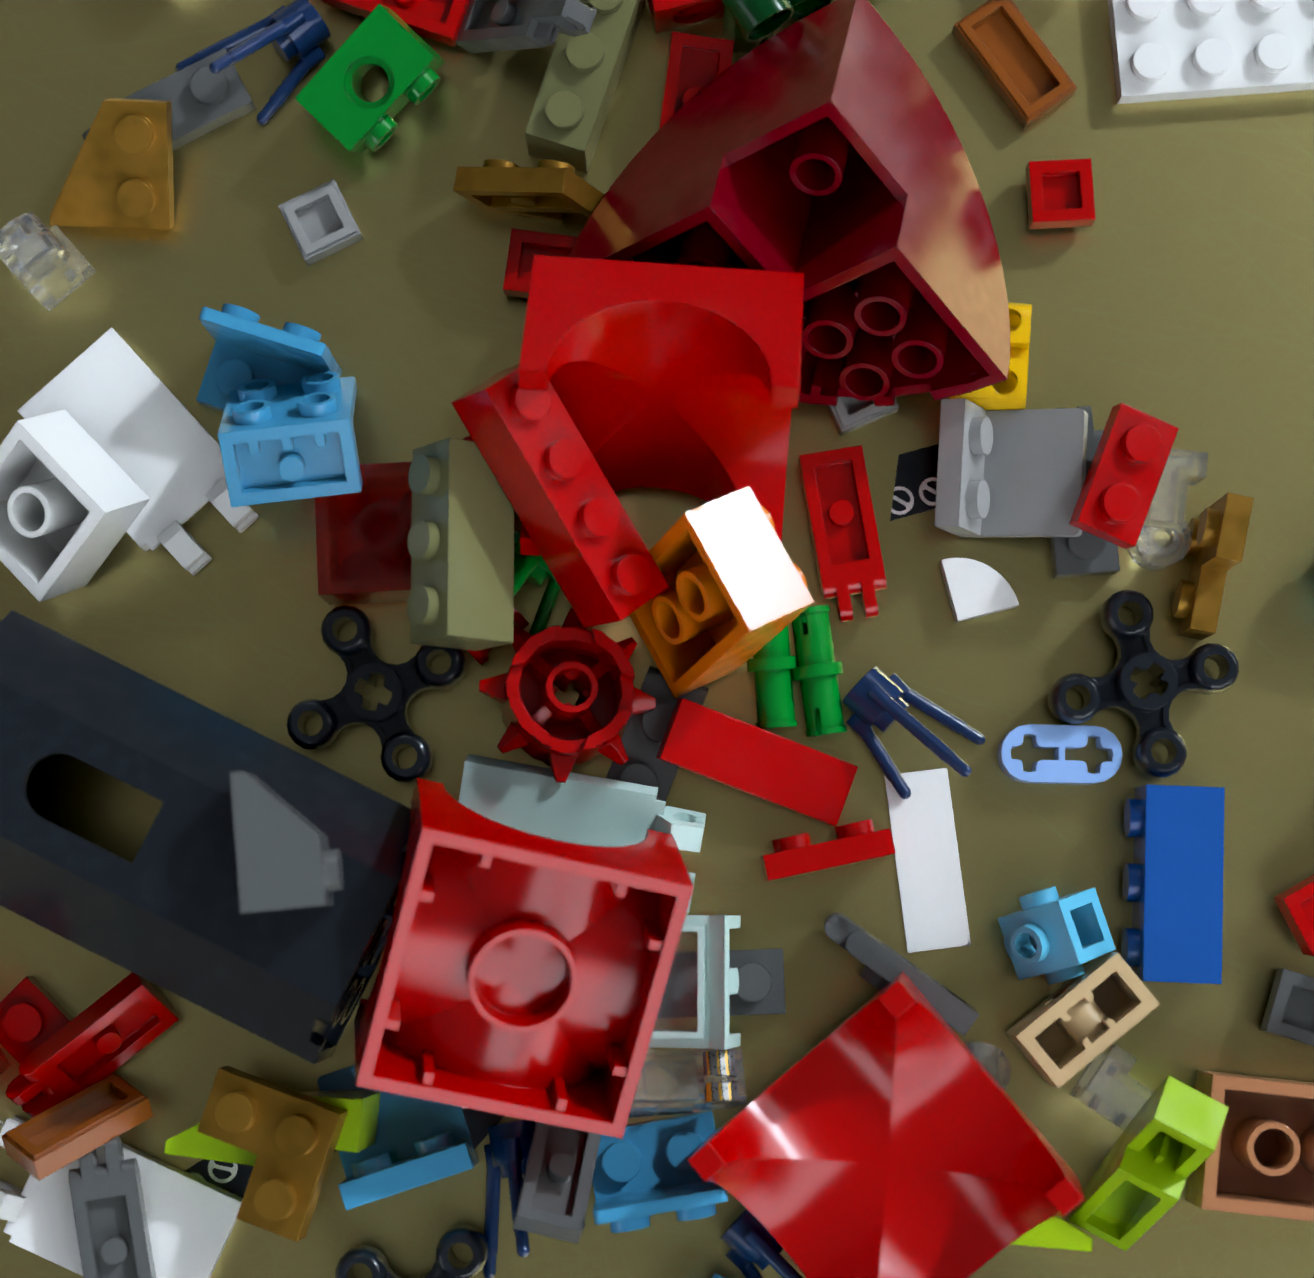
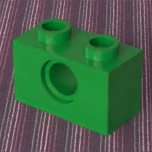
M378 4L299 92L295 99L350 152L363 153L368 147L375 152L392 137L399 127L394 118L409 101L415 106L420 104L436 88L441 78L435 72L445 61L392 9ZM382 67L389 79L388 90L380 100L370 102L363 94L362 79L370 69Z

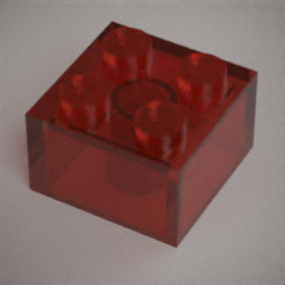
M412 461L360 464L363 482L362 492L315 497L318 595L329 605L408 601L411 592V555L408 551V535L412 527V491L409 487L408 474Z

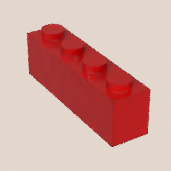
M519 364L498 372L451 402L584 628L622 621L669 587L550 381L547 391L519 389Z

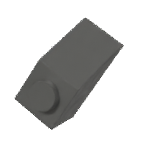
M245 771L230 772L240 913L334 906L333 891L343 890L344 887L343 862L340 849H330L329 837L256 775Z

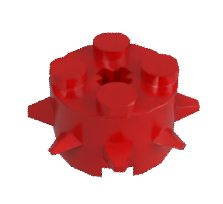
M570 608L562 627L561 625L550 626L535 635H531L514 625V643L512 645L516 654L513 657L508 672L479 681V692L500 702L502 721L507 730L497 745L499 751L504 754L518 748L523 749L534 759L543 761L550 766L555 782L558 783L566 782L574 764H583L600 754L621 766L625 764L629 759L619 733L630 716L656 708V698L634 687L633 684L635 674L629 658L638 645L636 641L630 637L615 642L600 630L592 628L591 631H588L583 627L573 608ZM556 686L562 692H567L574 688L579 693L576 703L574 705L569 702L566 704L561 703L555 697L558 692Z

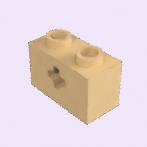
M1109 952L1092 960L1084 967L1085 973L1083 975L1069 979L1005 1032L1047 1084L1059 1089L1160 1005L1118 952Z

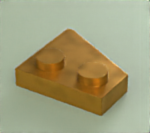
M108 98L102 102L50 213V226L170 230L174 227L171 100Z

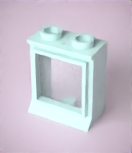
M686 915L648 1048L726 1050L741 1046V1033H729V995L737 994L739 990L738 969L729 968V929L741 928V915Z

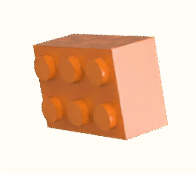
M750 486L685 512L650 549L649 552L669 587L629 616L676 699L735 672L814 603V600L807 590V582L803 572L791 561L775 533V526L771 515L759 504Z

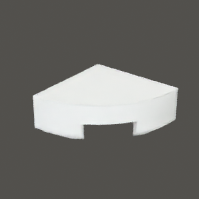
M947 558L939 562L955 623L1016 608L1019 605L1010 584L990 566L968 558Z

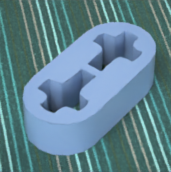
M1028 724L1018 726L1004 735L997 751L998 763L1004 774L1013 781L1029 784L1091 785L1101 783L1116 774L1121 766L1123 757L1121 744L1112 732L1103 727L1089 725ZM1023 736L1032 737L1034 748L1054 749V760L1034 762L1031 772L1023 771L1022 761L1011 758V748L1022 745ZM1089 737L1095 739L1097 749L1107 751L1108 758L1106 762L1096 765L1095 774L1087 772L1086 762L1065 760V750H1077L1085 747Z

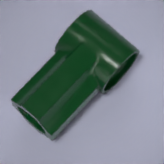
M721 0L724 4L723 37L724 39L735 41L733 53H749L774 36L775 31L793 15L794 9L789 0Z

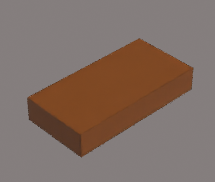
M989 0L954 24L952 29L953 35L1023 129L1074 95L1077 89L1076 85L1012 0Z
M113 1073L11 1129L1 1137L7 1155L40 1181L109 1142L114 1137L153 1117L149 1098L116 1073Z

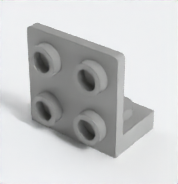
M966 398L941 399L934 526L961 538L1081 536L1083 530L1070 525L1069 522L1085 482L1088 413L1081 408L987 411Z

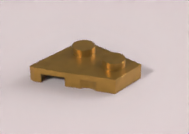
M486 159L483 162V167L457 166L453 188L454 192L485 211L528 216L558 223L563 222L564 213H582L590 218L605 195L576 175L575 168L572 165L549 159L539 160L537 167H520L515 163L501 159Z

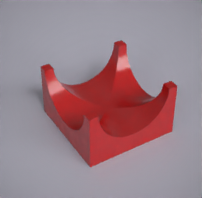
M534 255L519 362V389L547 391L549 381L551 382L613 491L638 487H657L681 491L707 502H712L750 486L759 504L771 515L775 526V533L782 543L792 408H798L800 392L804 273ZM522 524L520 555L541 556Z
M417 778L411 800L410 827L404 867L387 943L368 999L360 998L354 1021L356 1086L623 1139L694 889L673 834L647 829L645 839L642 842L619 847L590 846L554 840L514 829L486 818L455 800L446 791L442 783Z
M903 971L705 1139L688 1159V1162L705 1182L712 1181L718 1184L753 1214L791 1257L806 1278H969L985 1263L1026 1232L1052 1217L1059 1215L1064 1217L1085 1199L1078 1176Z

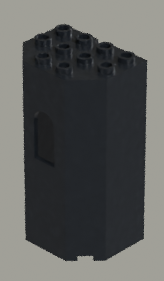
M11 610L3 620H0V906L312 1064L332 1057L360 1002V998H362L381 960L387 943L404 867L411 808L35 620ZM54 754H68L164 802L133 863L41 817L34 811L27 798L26 785L30 772L39 761ZM245 771L256 775L329 837L330 849H340L343 862L344 887L343 890L333 891L334 906L240 913L230 772Z

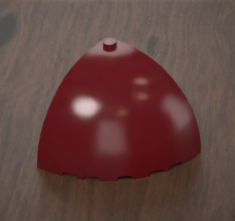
M836 0L751 50L700 90L655 133L618 176L591 214L568 256L574 258L804 273L801 373L798 402L837 406L839 397H851L863 401L874 400L875 406H894L896 396L931 392L935 401L970 393L1008 380L1010 319L1007 291L997 241L978 182L963 146L932 87L900 40L868 0Z

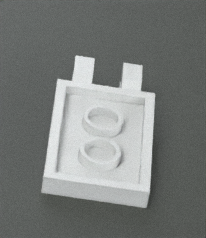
M112 327L17 410L26 419L65 409L150 498L126 532L145 551L149 549L154 551L162 543L181 566L193 576L206 566L212 558L182 525L208 501L216 507L239 533L244 532L259 518L249 505L231 507L220 445Z
M15 1115L13 1119H6L0 1132V1146L4 1147L2 1135L28 1121V1119L19 1115ZM122 1142L124 1160L136 1158L138 1161L156 1278H210L235 1226L236 1217L243 1198ZM103 1144L96 1148L98 1164L107 1163ZM79 1159L40 1181L30 1174L23 1189L0 1180V1219L8 1221L3 1232L11 1235L9 1242L83 1276L68 1178L70 1169L80 1168Z

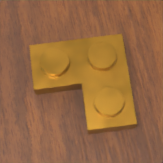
M1227 493L1211 506L1205 508L1200 513L1199 519L1192 518L1188 526L1191 530L1192 542L1191 540L1188 541L1186 532L1187 543L1184 544L1186 548L1190 545L1186 555L1192 556L1188 581L1180 579L1172 605V616L1180 618L1177 635L1204 640L1216 633L1227 571L1241 563L1243 559L1253 497Z
M227 1065L219 1068L197 1132L257 1154L236 1219L295 1242L304 1239L348 1111Z

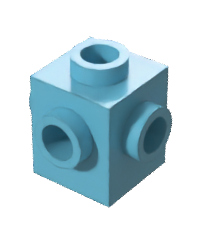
M1056 886L1038 890L1018 898L1022 907L1021 910L998 918L1004 936L1005 949L1012 960L1018 981L1044 974L1048 985L1063 982L1083 975L1085 973L1083 963L1116 950L1095 887L1059 897Z

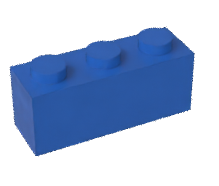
M1146 784L1135 787L1134 799H1126L1124 807V833L1126 837H1134L1133 863H1125L1122 890L1124 901L1132 902V928L1123 929L1121 957L1141 981L1222 984L1225 787Z

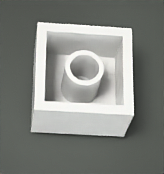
M65 409L18 420L0 445V561L39 602L85 587L150 500L149 496Z

